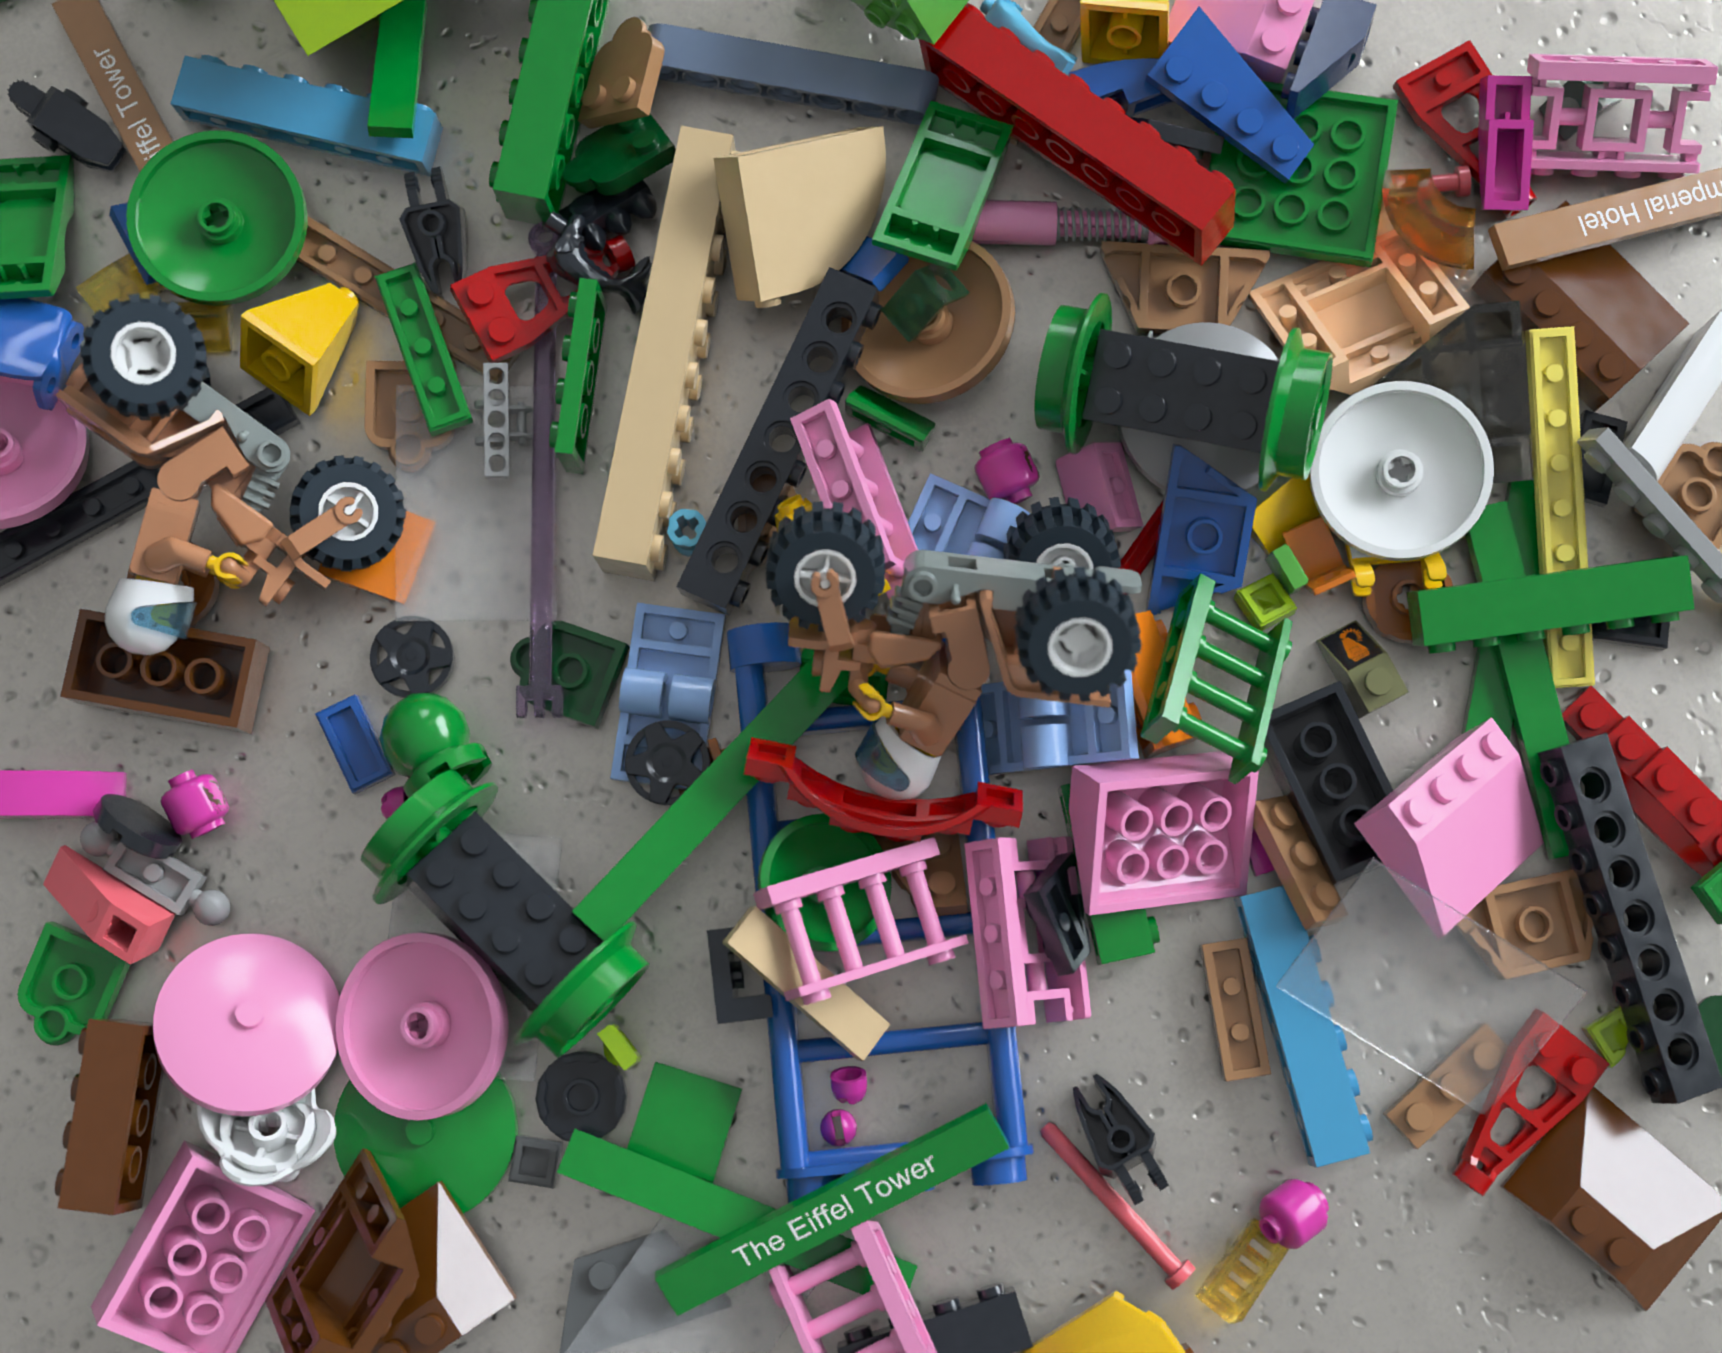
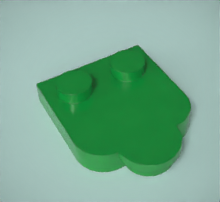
M54 921L46 922L18 988L19 1004L26 1013L34 1016V1030L43 1042L55 1046L68 1043L76 1035H80L84 1027H87L88 1019H108L130 964L96 944L88 936Z

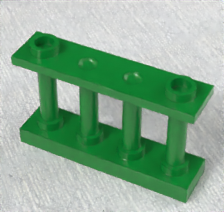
M1200 573L1178 594L1140 737L1157 744L1171 731L1175 733L1180 730L1233 757L1228 781L1237 784L1250 772L1256 773L1266 759L1267 748L1264 747L1283 662L1288 657L1292 648V641L1289 640L1293 621L1284 618L1268 633L1245 623L1215 607V601L1211 600L1216 581ZM1205 623L1258 649L1256 665L1253 666L1206 642V636L1202 635ZM1196 658L1250 684L1247 702L1198 678L1197 672L1193 670ZM1189 693L1240 719L1242 723L1238 739L1188 714V709L1184 707L1186 695Z

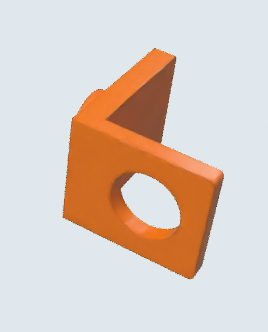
M1321 515L1282 533L1285 544L1289 545L1309 579L1304 587L1313 595H1318L1356 577L1354 571L1343 563L1329 527Z

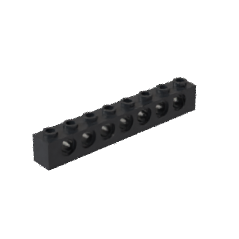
M829 267L676 586L682 595L730 616L734 606L741 608L751 587V584L746 582L753 566L760 568L769 549V543L765 542L772 526L777 527L774 516L779 513L777 506L785 500L791 486L799 487L808 467L807 463L803 462L805 457L790 418L802 412L794 411L790 407L791 403L796 397L806 395L814 400L813 406L827 399L833 400L838 406L846 384L841 382L848 367L855 369L864 350V345L860 343L866 328L871 330L875 328L883 309V305L878 304L879 294L877 287ZM838 317L847 318L852 323L851 327L842 333H835L828 326L833 319ZM819 356L828 357L833 361L831 368L821 373L811 370L809 366L812 360ZM780 435H790L796 441L789 451L778 452L772 448L774 439ZM762 474H770L777 479L775 486L768 492H758L753 489L755 479ZM742 514H752L757 517L756 526L749 532L742 533L734 529L735 520ZM726 553L736 555L738 557V564L734 570L728 573H721L715 570V562L719 556Z
M1603 733L1537 753L1541 763L1540 774L1544 783L1549 788L1555 806V820L1564 833L1569 849V862L1573 871L1578 876L1584 894L1583 905L1587 914L1592 919L1598 937V951L1607 964L1613 983L1612 993L1615 1001L1621 1007L1627 1025V1039L1630 1046L1635 1050L1642 1071L1641 1081L1645 1091L1650 1095L1652 1103L1679 1104L1722 1088V1078L1608 734ZM1580 780L1584 784L1585 795L1581 792ZM1595 824L1599 829V839L1595 835ZM1609 868H1611L1613 872V883L1609 877ZM1624 912L1626 913V915H1627V917H1628V925H1627V926H1626L1625 923H1624V918H1623ZM1639 956L1642 960V970H1640L1638 965ZM1654 1001L1656 1002V1005H1657V1013H1656V1015H1655V1013H1654V1011H1653V1002H1654ZM1669 1045H1670V1048H1671V1058H1670V1059H1669V1056H1668V1046H1669Z

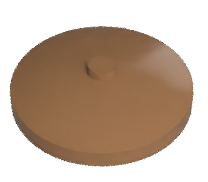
M973 241L957 271L907 256L910 259L883 291H878V304L883 305V309L873 330L866 328L860 341L864 345V350L855 369L880 394L893 400L910 404L942 402L959 396L975 387L1001 360L1013 333L1015 323L1014 296L1010 283L998 262L989 252ZM842 317V332L847 331L851 327L852 323L847 318Z

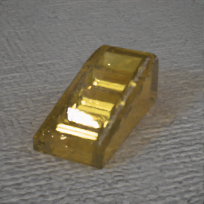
M1252 1218L1206 1278L1195 1296L1230 1324L1242 1322L1289 1249L1278 1243L1270 1242L1263 1235L1259 1227V1221L1256 1218ZM1252 1238L1271 1252L1268 1259L1249 1245ZM1241 1255L1259 1267V1271L1255 1273L1239 1260ZM1231 1270L1248 1283L1245 1289L1228 1276ZM1222 1287L1237 1300L1235 1302L1231 1301L1219 1291V1288Z

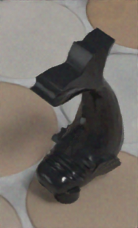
M552 211L543 225L558 235L546 256V261L549 262L552 270L564 280L577 286L579 285V278L598 280L602 292L619 294L624 297L632 313L635 315L646 297L647 291L642 281L649 274L652 266L650 256L640 260L626 277L613 278L606 271H602L599 266L595 265L593 260L588 258L587 252L584 251V237L581 235L585 226V217L581 214L573 213L566 220Z

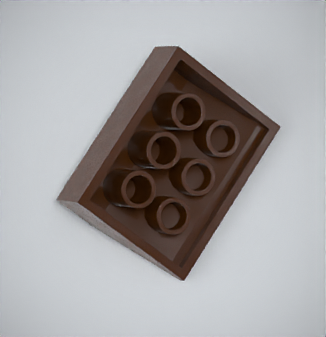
M1566 200L1557 208L1569 206L1571 204ZM1611 244L1502 271L1499 261L1496 260L1471 287L1524 342L1525 331L1530 329L1574 326L1578 397L1593 412L1597 411L1690 324Z

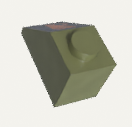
M1357 620L1316 641L1335 678L1341 682L1358 719L1384 707L1409 692L1388 653Z

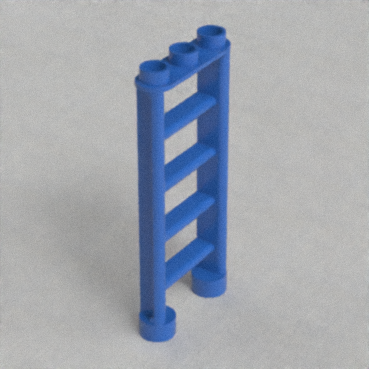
M789 623L751 624L735 627L727 631L730 671L736 675L741 732L768 704L765 673L789 670L802 664L800 648L788 645ZM981 694L955 735L961 795L975 792L978 782L990 784ZM904 700L889 701L886 703L891 704L892 702H897L902 704ZM854 705L828 707L801 736L876 729L875 724L878 720H867ZM760 780L746 794L755 892L759 891V865L768 843L784 826L797 820L779 821L776 783H766ZM973 819L970 835L965 834L966 843L996 838L995 827ZM971 912L938 916L945 938L959 937L965 934L966 936L974 935ZM919 917L894 919L901 942L926 940ZM878 929L864 941L857 944V947L881 945L882 942ZM763 979L764 994L771 996L774 1017L767 1018L780 1159V1168L775 1169L777 1179H786L787 1201L790 1203L840 1178L841 1174H847L908 1142L810 1151L802 1063L854 1057L831 1037L799 1040L796 1007L790 1001H786L782 994ZM983 1022L885 1031L868 1056L987 1045L994 1117L1008 1140L1009 1149L972 1167V1185H999L1028 1180L1025 1155L1033 1154L1034 1148L1033 1143H1028L1016 1026L983 1029ZM935 1186L926 1191L934 1190Z

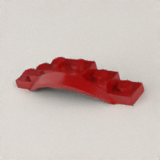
M1592 685L1586 687L1561 711L1566 730L1576 741L1603 733L1608 734L1635 817L1675 856L1703 877L1722 861V801L1668 746L1661 748L1629 715L1623 718Z
M751 737L744 770L745 775L754 776L756 779L766 783H776L779 781L789 783L786 800L797 801L804 807L819 809L824 814L830 816L829 825L839 826L847 832L860 833L864 831L875 835H883L897 842L908 840L920 842L922 835L936 832L946 835L956 833L970 835L973 819L980 820L996 828L1006 826L1019 828L1023 814V790L978 782L975 792L953 797L892 800L854 789L815 771L795 756L797 748L795 745Z

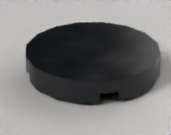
M105 794L93 809L95 821L105 833L108 832L110 834L114 829L123 835L120 839L123 846L143 856L154 859H167L168 856L172 857L183 842L181 835L174 831L167 819L148 806L131 798L118 794Z
M578 1051L562 1055L548 1066L538 1081L535 1101L539 1117L544 1125L562 1140L570 1141L574 1129L601 1139L614 1130L626 1110L628 1093L625 1079L616 1065H613L598 1053Z

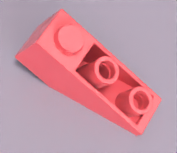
M66 845L60 847L43 883L46 889L93 942L130 965L159 950L176 915Z

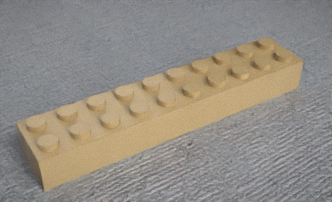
M686 126L680 127L592 555L604 573L655 582L657 570L664 571L669 546L664 544L665 528L669 526V518L677 511V502L673 501L674 484L681 485L684 478L686 460L681 459L683 442L690 443L693 433L694 417L690 416L691 400L698 401L700 397L703 376L699 374L700 358L707 359L711 333L707 332L708 316L715 317L717 313L719 291H715L716 275H724L728 250L724 249L726 232L713 158L740 152L736 151L732 134Z

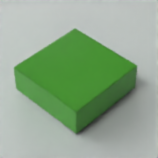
M1284 544L1275 549L1265 559L1289 596L1300 591L1308 583L1309 579L1289 545Z

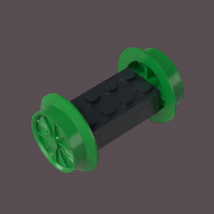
M1100 293L1095 297L1088 309L1061 305L1055 312L1045 338L1038 368L1034 401L1035 423L1038 429L1062 433L1067 451L1070 454H1077L1081 451L1089 436L1093 422L1261 453L1258 485L1260 491H1267L1278 475L1306 480L1309 476L1316 455L1329 397L1333 353L1305 348L1301 330L1293 327L1288 335L1280 361L1112 331L1110 297L1108 294Z
M448 770L429 781L408 798L383 823L364 848L360 860L379 879L373 893V901L378 905L385 904L409 889L460 941L472 948L491 967L496 977L532 1012L516 1033L513 1042L516 1045L538 1039L556 1058H559L583 1039L628 994L649 968L650 964L631 946L637 924L634 921L628 922L603 942L572 913L573 908L482 818L496 798L498 786L494 782H488L472 788L455 770Z

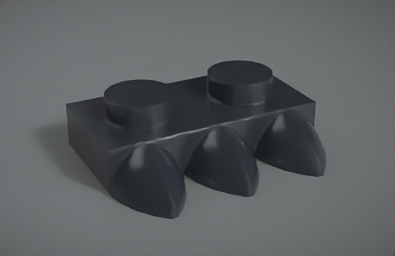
M642 180L615 195H602L596 189L578 196L558 212L566 220L573 213L583 215L585 217V226L581 235L584 237L583 244L587 249L602 251L607 242L606 229L615 234H628L632 226L630 214L632 213L641 218H653L657 210V202L649 186Z

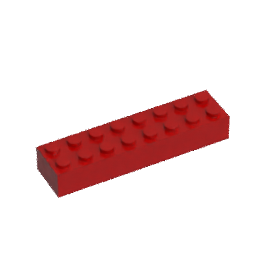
M967 3L935 44L919 39L925 70L939 77V86L979 114L1014 125L1012 133L1014 138L1200 266L1205 263L1234 227L1236 189L1227 176L1217 170L1210 172L1199 165L1194 155L1182 146L1174 148L1162 140L1159 132L1153 126L1144 121L1137 123L1125 115L1124 109L1116 101L1108 97L1102 99L1091 92L1089 86L1082 78L1072 73L1066 75L1057 69L1053 61L1045 53L1039 50L1032 52L1020 44V40L1011 30L1003 26L998 29L986 21L983 13L972 4Z

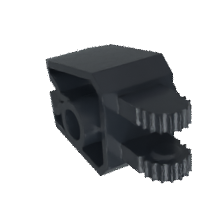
M24 80L13 81V84L9 85L10 88L7 89L9 100L13 102L21 114L23 113L28 118L26 122L35 132L31 138L46 150L55 153L59 149L65 154L71 155L72 158L88 168L113 172L126 154L127 150L106 121L86 108L88 102L72 90L66 88L62 92L51 86L45 93Z
M441 166L431 168L430 178L437 202L427 204L422 203L420 183L415 173H404L410 207L405 208L399 218L421 275L433 293L438 295L442 294L438 272L440 262L444 260L449 262L454 283L466 278L468 268L465 209L449 199Z
M1096 1074L1093 1076L1094 1083L1106 1102L1103 1108L1104 1113L1101 1109H1092L1078 1086H1075L1073 1088V1096L1080 1123L1100 1174L1112 1179L1118 1177L1133 1204L1137 1205L1144 1201L1142 1191L1128 1172L1137 1165L1143 1163L1148 1171L1147 1174L1151 1182L1160 1191L1169 1186L1153 1157L1156 1147L1155 1133L1118 1089Z

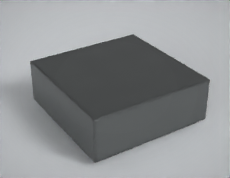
M516 1135L508 1181L554 1189L556 1187L557 1170L560 1164L563 1142Z

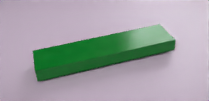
M403 0L380 15L367 124L370 137H414L428 6L427 0Z
M416 262L374 276L431 436L434 437L473 423L472 415Z

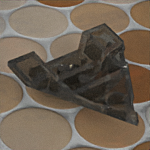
M1520 300L1473 304L1380 378L1374 385L1393 381L1419 382L1434 386L1453 395L1471 410L1487 435L1494 462L1493 483L1533 480L1525 327Z

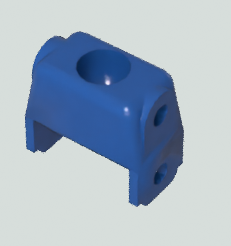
M30 298L0 299V376L34 381L32 389L38 407L52 411L59 400L56 394L59 390L63 391L67 386L66 382L69 379L73 364L81 351L80 344L84 340L83 324L74 321L72 314L64 308Z

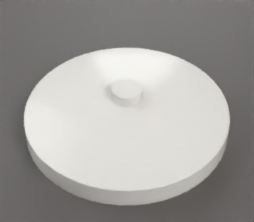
M1393 381L1373 385L1355 393L1343 401L1330 414L1322 426L1316 455L1309 473L1313 500L1318 512L1339 539L1357 551L1375 558L1391 561H1409L1429 557L1449 548L1472 528L1485 509L1490 497L1494 477V462L1491 446L1482 425L1471 410L1453 395L1431 385L1411 381Z

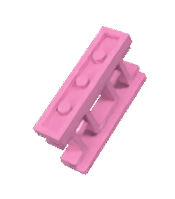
M1529 54L1527 72L1532 76L1531 95L1548 96L1542 135H1533L1531 174L1549 176L1554 174V169L1571 170L1570 174L1580 177H1595L1598 171H1614V175L1617 177L1640 178L1641 172H1658V177L1673 180L1685 177V173H1699L1701 164L1697 162L1698 154H1701L1702 145L1695 140H1681L1687 101H1710L1711 92L1709 91V85L1716 84L1718 66L1706 59ZM1547 80L1601 81L1603 84H1585L1581 108H1563L1564 87L1559 83H1548ZM1636 83L1692 84V86H1673L1669 111L1650 110L1653 90L1646 85H1636ZM1599 98L1635 99L1629 138L1593 137ZM1559 125L1578 126L1576 146L1582 151H1593V153L1537 151V149L1556 150ZM1647 128L1666 129L1663 148L1669 153L1680 155L1625 154V152H1644Z
M1064 836L1028 840L1029 861H1019L1016 838H993L964 843L983 1029L1036 1024L1035 1000H1044L1046 1023L1089 1019L1091 1017L1086 961L1082 962L1075 973L1058 976L1052 961L1044 952L1043 940L1037 926L1039 953L1028 954L1024 916L1026 904L1023 894L1035 881L1034 872L1037 879L1057 855L1073 852L1072 838ZM1074 866L1067 870L1071 895L1078 894ZM1014 873H1016L1017 888H1018V897H1019V898H1017V894H1016V884H1015V875H1014ZM1044 963H1045V966H1046V976H1047L1048 990H1047V987H1046V977H1045ZM1024 964H1026L1028 992L1026 988Z

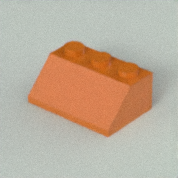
M1151 610L1135 613L1141 632L1139 635L1142 645L1141 653H1136L1138 664L1134 672L1131 671L1137 740L1145 759L1196 740V738L1180 730L1175 733L1171 731L1157 744L1140 737L1168 634L1161 619L1155 621ZM1185 698L1184 707L1188 709L1187 713L1202 720L1194 702L1187 703Z

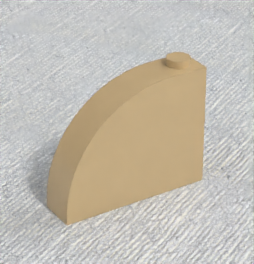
M883 126L856 127L713 158L737 300L755 301L756 308L782 304V296L798 293L822 283L829 267L839 271L853 257L870 231L882 197L886 171V148Z

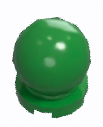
M412 693L391 706L384 717L379 737L386 761L398 774L408 777L403 786L408 798L429 781L448 770H455L464 780L469 779L473 786L492 766V762L482 744H469L471 734L465 715L446 697L434 693Z

